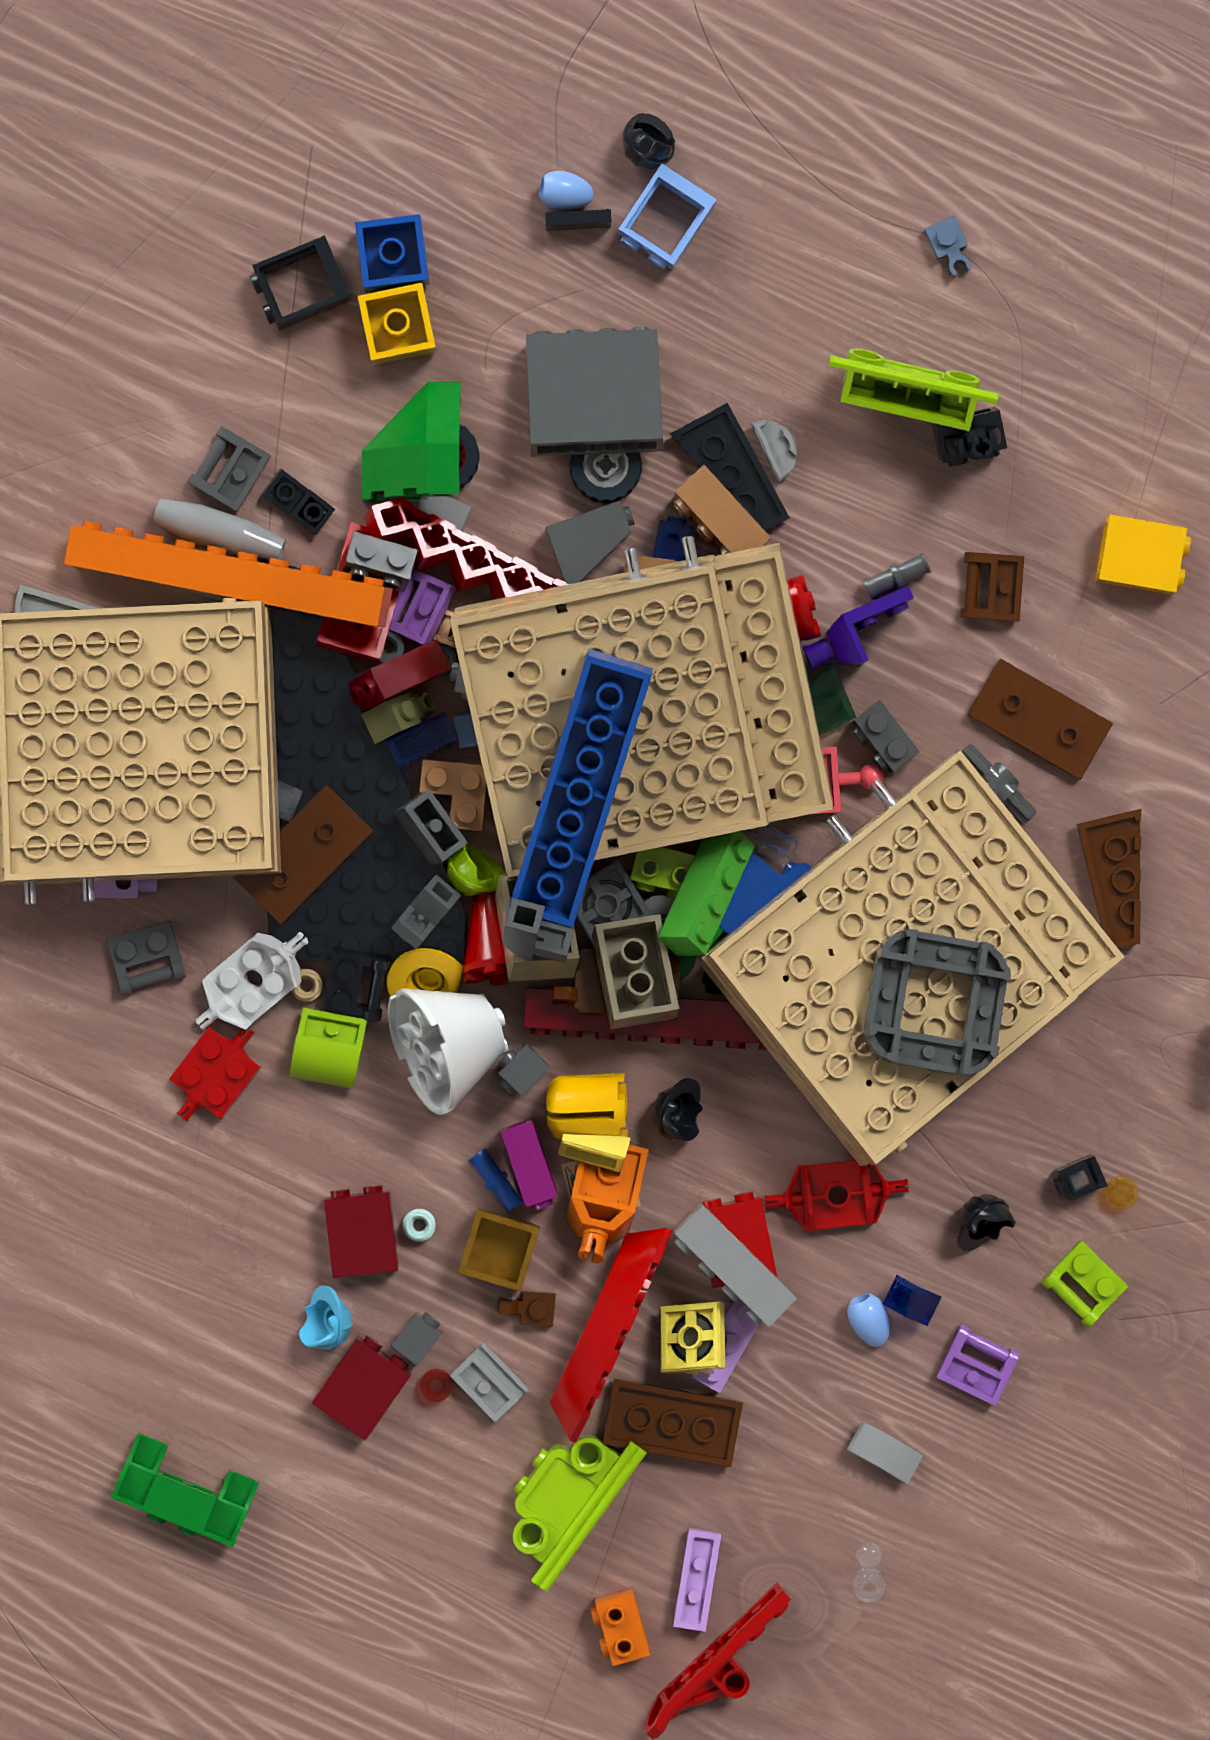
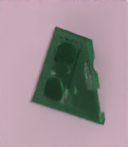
M832 662L827 664L809 685L819 735L857 718L835 666Z

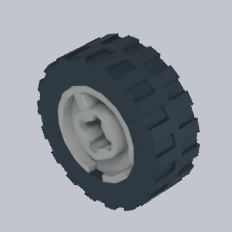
M640 452L571 455L570 475L573 484L583 496L590 498L594 502H617L623 497L628 496L638 484L641 475L642 461Z

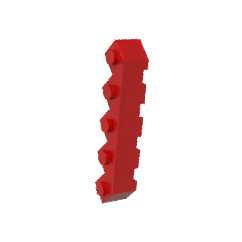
M404 498L371 506L364 519L370 536L393 543L406 541L408 547L417 549L414 561L416 571L447 562L458 592L488 583L492 596L496 600L568 585L558 578L552 579L537 571V567L515 556L512 558L496 550V546L475 535L471 537L454 528V524L433 513L429 515L413 506L412 502Z

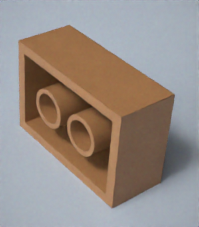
M705 465L674 493V508L685 520L691 517L696 522L697 528L695 531L707 544L713 541L720 549L717 555L766 546L771 539Z

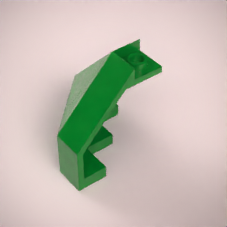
M427 382L362 450L363 503H384L398 498L428 500V497H460L459 436L461 382Z

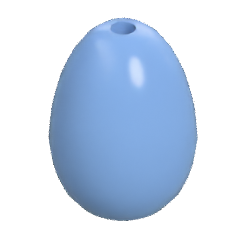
M552 171L545 174L541 179L539 199L549 208L563 211L576 210L587 206L592 201L593 189L591 185L575 174L566 171Z
M865 1293L852 1299L848 1305L847 1315L854 1332L862 1341L870 1346L879 1347L884 1345L889 1337L890 1323L887 1310L882 1301L870 1293Z

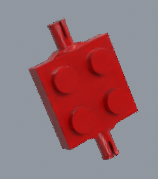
M208 1027L169 1078L188 1097V1100L177 1112L185 1121H189V1118L198 1107L206 1108L220 1119H223L262 1068V1066L248 1056L243 1048L253 1034H255L253 1030L249 1027L247 1029L242 1028L232 1040L221 1036L214 1029Z

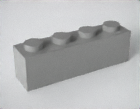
M702 1203L674 1230V1234L678 1237L674 1241L677 1246L687 1255L693 1251L702 1260L698 1266L711 1279L717 1275L725 1283L721 1289L734 1302L740 1298L749 1307L745 1313L757 1325L764 1322L770 1327L797 1299Z

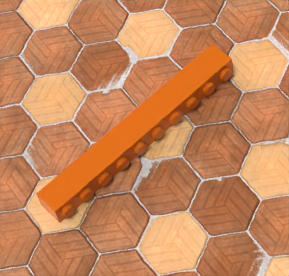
M83 521L82 527L71 525L64 561L66 565L246 601H262L266 605L376 627H386L393 588L383 587L384 580L364 576V581L358 582L351 580V573L336 570L332 571V576L320 574L321 568L301 564L300 570L288 568L289 561L270 558L269 564L257 562L258 555L238 551V557L226 555L227 549L207 545L206 551L195 549L196 543L176 539L175 545L163 543L164 536L145 533L144 539L132 537L134 530L114 527L113 533L102 531L103 524Z

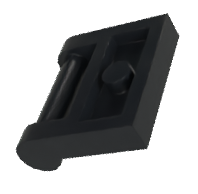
M333 947L323 1011L361 1017L370 1022L380 1021L383 1011L380 1008L385 974L390 969L391 958L382 954ZM364 966L373 968L367 1004L357 1003Z

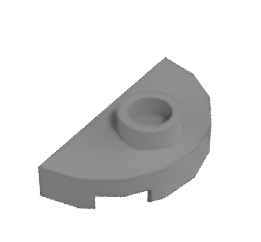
M768 420L752 422L753 431L779 483L790 474L796 463L797 447L795 439L786 427Z

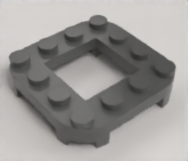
M917 929L900 931L886 937L879 946L875 956L867 1005L864 1035L868 1050L881 1060L889 1063L956 1075L975 1074L985 1069L993 1059H996L1000 1049L997 1043L1007 981L1011 979L1010 967L1007 966L1002 954L994 945L987 942H976L920 932ZM910 965L972 976L962 1041L900 1029Z

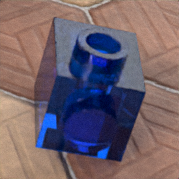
M668 516L667 521L660 520L652 557L678 562L685 560L682 538L691 536L692 527L686 526L687 520Z
M896 1275L883 1305L909 1319L928 1326L942 1296L915 1282Z

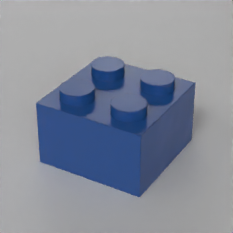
M420 214L355 222L365 293L379 292L422 283L423 286L430 285Z

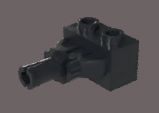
M995 406L975 411L970 431L932 423L939 460L943 463L948 462L949 466L968 463V457L973 460L996 457L1000 455L999 450L1007 449L1001 413Z

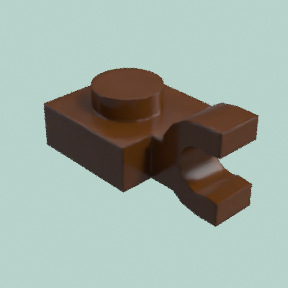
M522 1290V1300L499 1298L498 1312L499 1314L508 1315L520 1314V1324L553 1327L556 1294Z

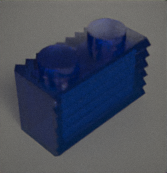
M443 712L385 740L397 766L403 769L405 765L409 766L411 762L415 763L417 759L427 758L428 754L433 755L434 751L439 752L440 748L445 749L446 745L451 747L452 743L457 744L458 738L446 713Z

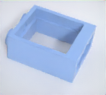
M661 164L619 227L618 234L622 236L620 241L633 251L637 252L640 248L649 254L648 260L655 266L663 270L667 266L673 270L714 208L717 199L664 164ZM660 184L700 210L671 255L631 230Z

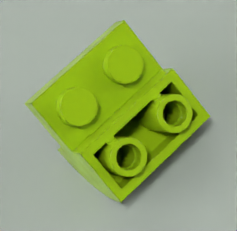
M303 1007L294 1045L290 1077L354 1089L367 1020Z

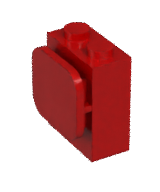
M753 1191L734 1195L735 1201L722 1203L721 1198L702 1201V1204L777 1276L761 1196L754 1197ZM717 1275L712 1279L710 1278L712 1288L725 1285Z

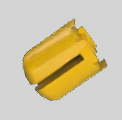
M625 1073L563 1075L554 1078L546 1092L547 1125L554 1138L562 1140L563 1134L628 1137V1129H621L626 1128L628 1111L626 1083H619L624 1082Z

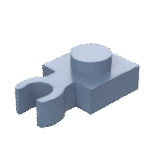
M955 215L924 229L937 260L945 256L949 261L948 271L952 277L957 276L954 269L956 262H962L966 270H970V261L960 251L967 247L968 243Z

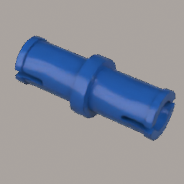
M486 1148L468 1160L485 1181L484 1187L487 1191L491 1189L507 1213L524 1201L507 1180L508 1174L506 1171L502 1172Z

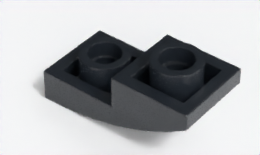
M281 468L261 493L263 497L315 535H317L335 511V508Z

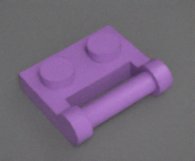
M413 568L405 593L399 591L389 630L422 645L432 642L457 588ZM416 582L420 583L400 624L398 620Z
M960 1324L936 1377L996 1406L1019 1359L1020 1352L1013 1348L1007 1350L970 1332V1327ZM964 1343L1002 1361L1003 1365L1000 1371L960 1352Z

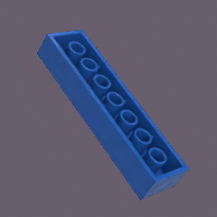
M589 648L511 897V901L514 898L545 906L542 919L573 928L653 671V668Z

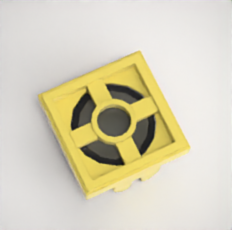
M723 1302L660 1307L662 1373L683 1372L700 1375V1372L714 1374V1369H725L727 1336Z

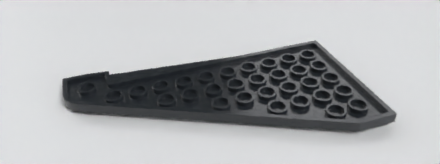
M288 566V568L300 570L297 567ZM265 604V607L271 610L280 831L326 784L374 830L282 924L267 911L268 935L273 936L282 943L285 941L288 943L299 932L302 933L304 936L301 940L306 937L308 944L296 952V960L331 961L333 947L386 955L391 958V963H393L400 955L415 949L409 943L403 941L391 929L396 920L435 874L453 889L454 887L447 879V871L443 863L431 866L394 815L396 810L412 799L411 793L387 741L384 740L374 744L361 716L363 713L350 697L348 683L357 677L347 655L315 645L323 616ZM459 898L417 949L429 948L442 951L452 956L461 965H464L466 912Z

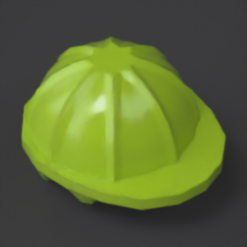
M466 844L447 858V879L456 891L466 896L496 891L499 876L506 875L502 866L493 858L484 854L480 847L467 848Z

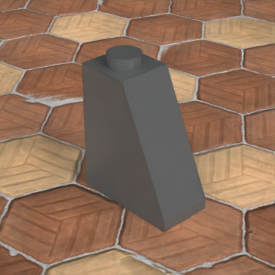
M617 501L546 526V531L565 583L573 584L583 581L631 534L629 526L635 525L629 506L623 508L621 501Z

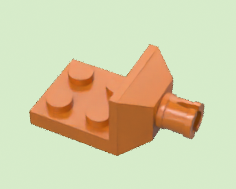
M629 1145L621 1172L579 1161L565 1220L576 1235L582 1237L578 1257L583 1261H588L590 1250L593 1248L594 1252L591 1263L603 1262L606 1243L611 1244L624 1237L626 1233H629L636 1211L649 1149Z

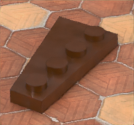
M1141 809L1076 824L1101 928L1118 949L1140 944Z

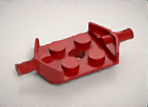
M855 1159L797 1165L787 1192H784V1194L764 1195L765 1202L778 1200L777 1202L765 1203L766 1209L777 1207L789 1208L805 1231L877 1223L886 1198L890 1197V1194L909 1193L908 1186L896 1187L908 1185V1179L884 1180L875 1165L869 1163L868 1165L860 1166ZM836 1185L844 1187L847 1192L845 1201L840 1204H834L828 1198L829 1190Z

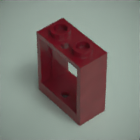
M436 639L375 666L348 683L350 697L363 713L390 699L429 683L451 668Z

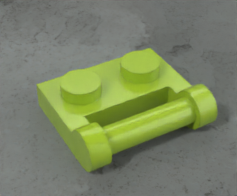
M1079 1240L1041 1280V1283L1047 1289L1051 1288L1081 1317L1080 1322L1087 1328L1091 1327L1101 1314L1128 1288V1285L1082 1240ZM1065 1272L1074 1278L1097 1301L1092 1308L1088 1307L1060 1279Z

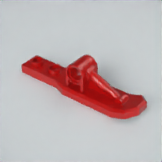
M778 1582L658 1694L649 1711L644 1727L646 1734L652 1740L657 1739L665 1731L670 1719L675 1718L678 1712L695 1705L697 1707L721 1696L725 1698H741L748 1692L750 1687L749 1677L743 1666L733 1656L749 1640H756L765 1630L764 1625L770 1619L780 1617L787 1610L788 1602L791 1598ZM731 1674L741 1675L740 1681L732 1686L725 1684L726 1679Z

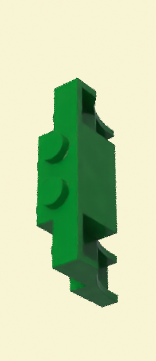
M138 1433L111 1498L147 1512L146 1517L154 1522L165 1524L166 1521L174 1523L178 1525L177 1530L186 1535L195 1536L198 1533L233 1547L260 1481L229 1470L220 1493H217L160 1470L159 1468L169 1444Z

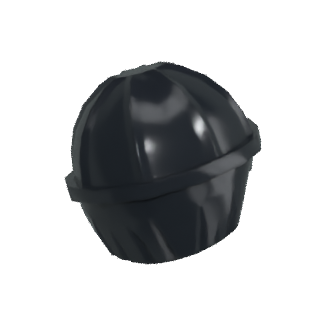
M645 113L635 115L626 124L623 131L625 156L635 166L646 169H654L661 164H667L673 158L675 151V139L672 131L665 122L654 115Z
M689 1077L684 1078L673 1087L658 1094L652 1104L651 1116L652 1122L658 1128L660 1135L670 1140L692 1141L699 1134L697 1116L703 1110V1107L700 1104V1085L696 1080Z
M988 1194L971 1197L968 1202L964 1203V1207L959 1214L958 1221L961 1229L957 1237V1245L963 1251H971L980 1247L990 1238L992 1240L998 1239L1000 1230L1003 1227L1013 1228L1016 1221L1009 1211L1007 1203L1002 1198L999 1199Z

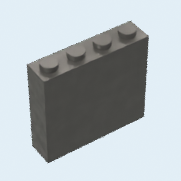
M640 326L623 331H617L614 328H603L598 332H584L580 329H572L566 333L537 331L533 334H526L531 457L663 451L657 329Z

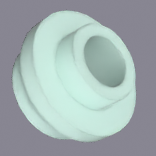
M425 1209L410 1211L403 1221L404 1233L408 1238L417 1242L429 1239L436 1227L433 1215ZM416 1219H422L425 1221L426 1227L422 1231H417L413 1227V1222Z

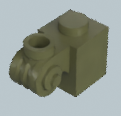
M411 692L390 699L364 712L361 716L374 744H377L426 722L425 720L429 718V715L436 708V702L434 697L428 692L413 694Z

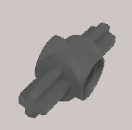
M972 744L962 750V753L1004 806L1022 824L1027 823L1033 818L1036 810L1016 790L1019 787V781L1000 762L992 765Z

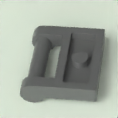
M220 426L216 433L218 438L196 474L192 473L187 482L238 512L269 462L271 455L225 427ZM229 443L233 444L237 448L215 485L213 486L206 482Z
M171 921L106 939L123 996L132 994L134 989L174 977L176 980L186 978V972ZM169 955L171 965L129 977L128 967Z

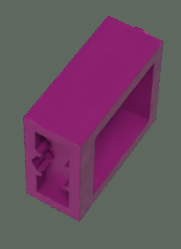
M533 1118L502 1128L501 1134L525 1206L533 1205L534 1210H539L553 1205L552 1198L558 1197V1192Z

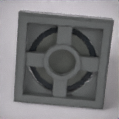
M617 860L588 878L576 917L593 944L592 932L595 924L650 916L652 914L620 861Z

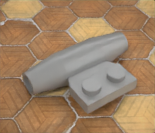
M160 498L153 517V523L186 541L196 543V550L206 551L207 545L227 549L226 555L238 557L239 551L258 555L257 561L269 563L270 558L281 559L286 539L252 521L201 504ZM182 588V589H185V590H188V591H191V592H194V593H198V594H201V595H204V596H207V597H210V598H213V599H216V600H219V601H222V602H223V599H224V598H231V597H226V596H221V595H216V594H211V593H206V592H201V591H196V590H191V589Z

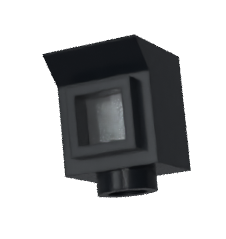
M1092 1154L1055 1169L1058 1176L1053 1179L1060 1197L1066 1195L1069 1201L1108 1186L1096 1157Z

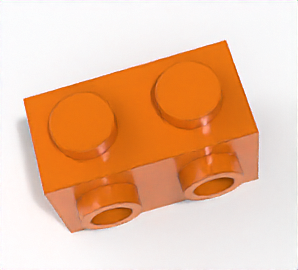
M633 1587L595 1597L596 1607H592L590 1610L595 1627L602 1626L605 1638L600 1639L599 1642L604 1659L611 1658L612 1665L616 1666L651 1656Z

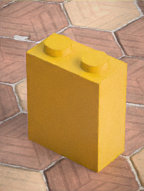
M1108 515L1105 519L1095 582L1169 595L1176 593L1177 588L1183 587L1185 569H1181L1182 557L1188 556L1191 544V537L1186 536L1187 528Z

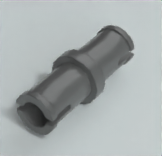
M922 553L920 556L896 566L894 563L889 566V570L867 580L865 579L863 582L870 598L873 599L896 587L899 589L904 588L905 583L924 574H929L931 570Z

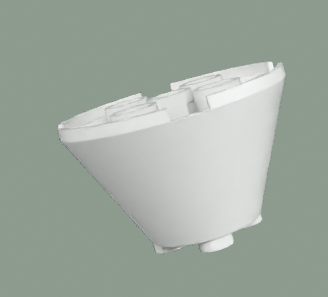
M406 988L395 991L396 995L389 998L388 1002L389 1029L398 1060H406L412 1074L407 1080L423 1104L438 1115L446 1114L458 1105L503 1054L508 1053V1044L502 1031V1027L505 1026L504 1015L499 1008L493 1009L483 993L466 994Z

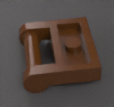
M965 552L964 563H967L964 608H961L960 618L1019 622L1024 556ZM980 564H990L987 609L977 608Z

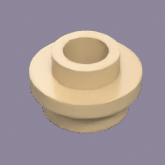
M311 969L300 970L301 982L304 979H309L313 983V988L311 991L305 992L301 989L300 983L291 992L300 1001H313L321 994L323 981L320 975Z

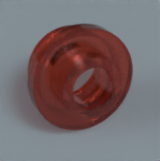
M437 1368L431 1369L423 1375L420 1389L425 1398L433 1402L445 1400L451 1394L453 1381L446 1371ZM434 1379L441 1380L443 1383L442 1389L438 1391L433 1390L430 1386L431 1381Z

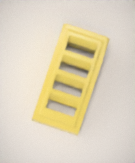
M563 1134L558 1154L563 1157L621 1172L631 1138L624 1136Z

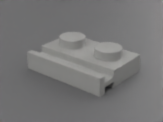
M485 1342L481 1343L450 1374V1377L494 1422L499 1420L529 1390L526 1384Z

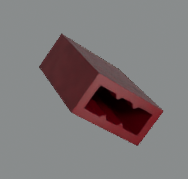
M382 1185L363 1187V1193L350 1194V1189L330 1191L331 1197L324 1198V1208L333 1278L398 1271L399 1260L390 1190L383 1191Z
M358 1335L319 1390L312 1404L366 1441L406 1384L412 1372L407 1369L409 1364L401 1357L393 1354L390 1358L380 1351L383 1346L378 1341L368 1335L364 1339Z

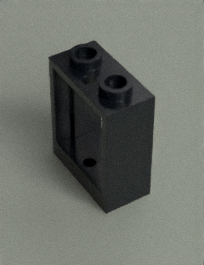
M325 235L252 265L255 274L250 276L257 294L264 293L268 303L262 306L269 324L276 322L279 330L352 301ZM318 253L335 295L282 317L265 274Z

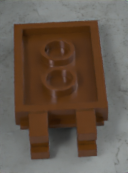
M582 948L579 951L580 959L575 972V988L554 986L552 1005L574 1006V1009L579 1010L578 1015L608 1017L595 950ZM668 953L677 1000L679 1001L680 956ZM677 1013L675 1019H670V1020H677V1019H678V1013Z

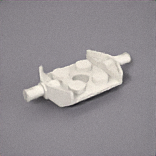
M299 932L288 943L286 941L282 943L273 936L257 933L202 980L209 1009L196 1018L198 1025L203 1022L200 1028L205 1030L216 1019H221L247 1029L256 1019L292 989L296 988L301 983V975L295 955L297 951L308 944L307 938L305 937L301 940L304 935ZM254 970L260 973L263 980L262 984L254 985L250 983L247 978V972Z

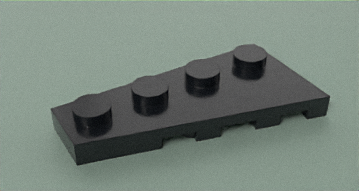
M728 403L670 433V436L697 466L701 468L705 465L765 532L790 518Z

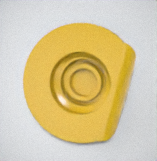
M429 948L410 950L400 955L392 963L387 976L388 992L390 997L396 995L395 991L402 988L458 993L463 975V966L452 956L439 950Z

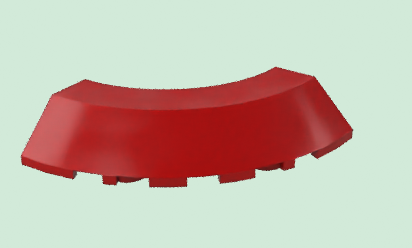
M661 1228L626 1233L614 1257L593 1309L549 1402L569 1440L574 1443L577 1442L591 1414L595 1401L599 1398L609 1373H611L620 1354V1349L628 1332L631 1330L639 1312V1307L651 1284L650 1280L657 1265L660 1263L673 1230Z

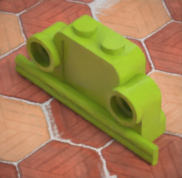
M850 349L847 359L830 355L829 359L830 367L846 370L840 402L970 431L977 400L993 404L998 402V393L978 389L980 379L965 372L950 370L944 373L884 359L880 354L863 349Z
M585 1435L578 1438L571 1450L564 1445L558 1444L552 1446L548 1451L543 1448L532 1462V1465L536 1467L529 1478L523 1475L513 1489V1492L517 1494L515 1508L518 1514L522 1516L514 1527L513 1542L518 1550L525 1554H530L542 1563L531 1579L534 1584L548 1592L647 1454L645 1450L630 1441L623 1453L619 1454L610 1446L603 1444L597 1437Z

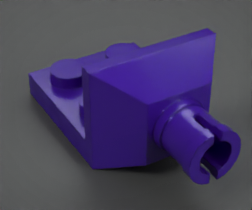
M907 586L843 613L827 630L824 638L813 644L803 646V651L811 669H817L821 665L834 661L839 665L857 667L865 664L868 658L854 626L856 625L859 631L879 621L877 616L885 612L889 618L906 611L909 608L907 603L914 599L910 587Z

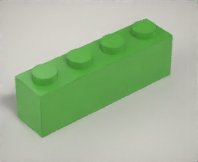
M741 831L702 839L658 935V938L675 955L701 956L707 954L755 847Z

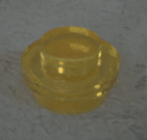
M1118 1176L1107 1183L1105 1197L1111 1206L1117 1209H1126L1135 1203L1138 1197V1189L1130 1178Z

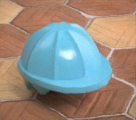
M323 1285L316 1288L311 1297L310 1305L305 1307L307 1320L299 1330L301 1342L307 1347L334 1350L338 1345L345 1342L349 1336L353 1325L351 1311L338 1298L336 1292L330 1286Z

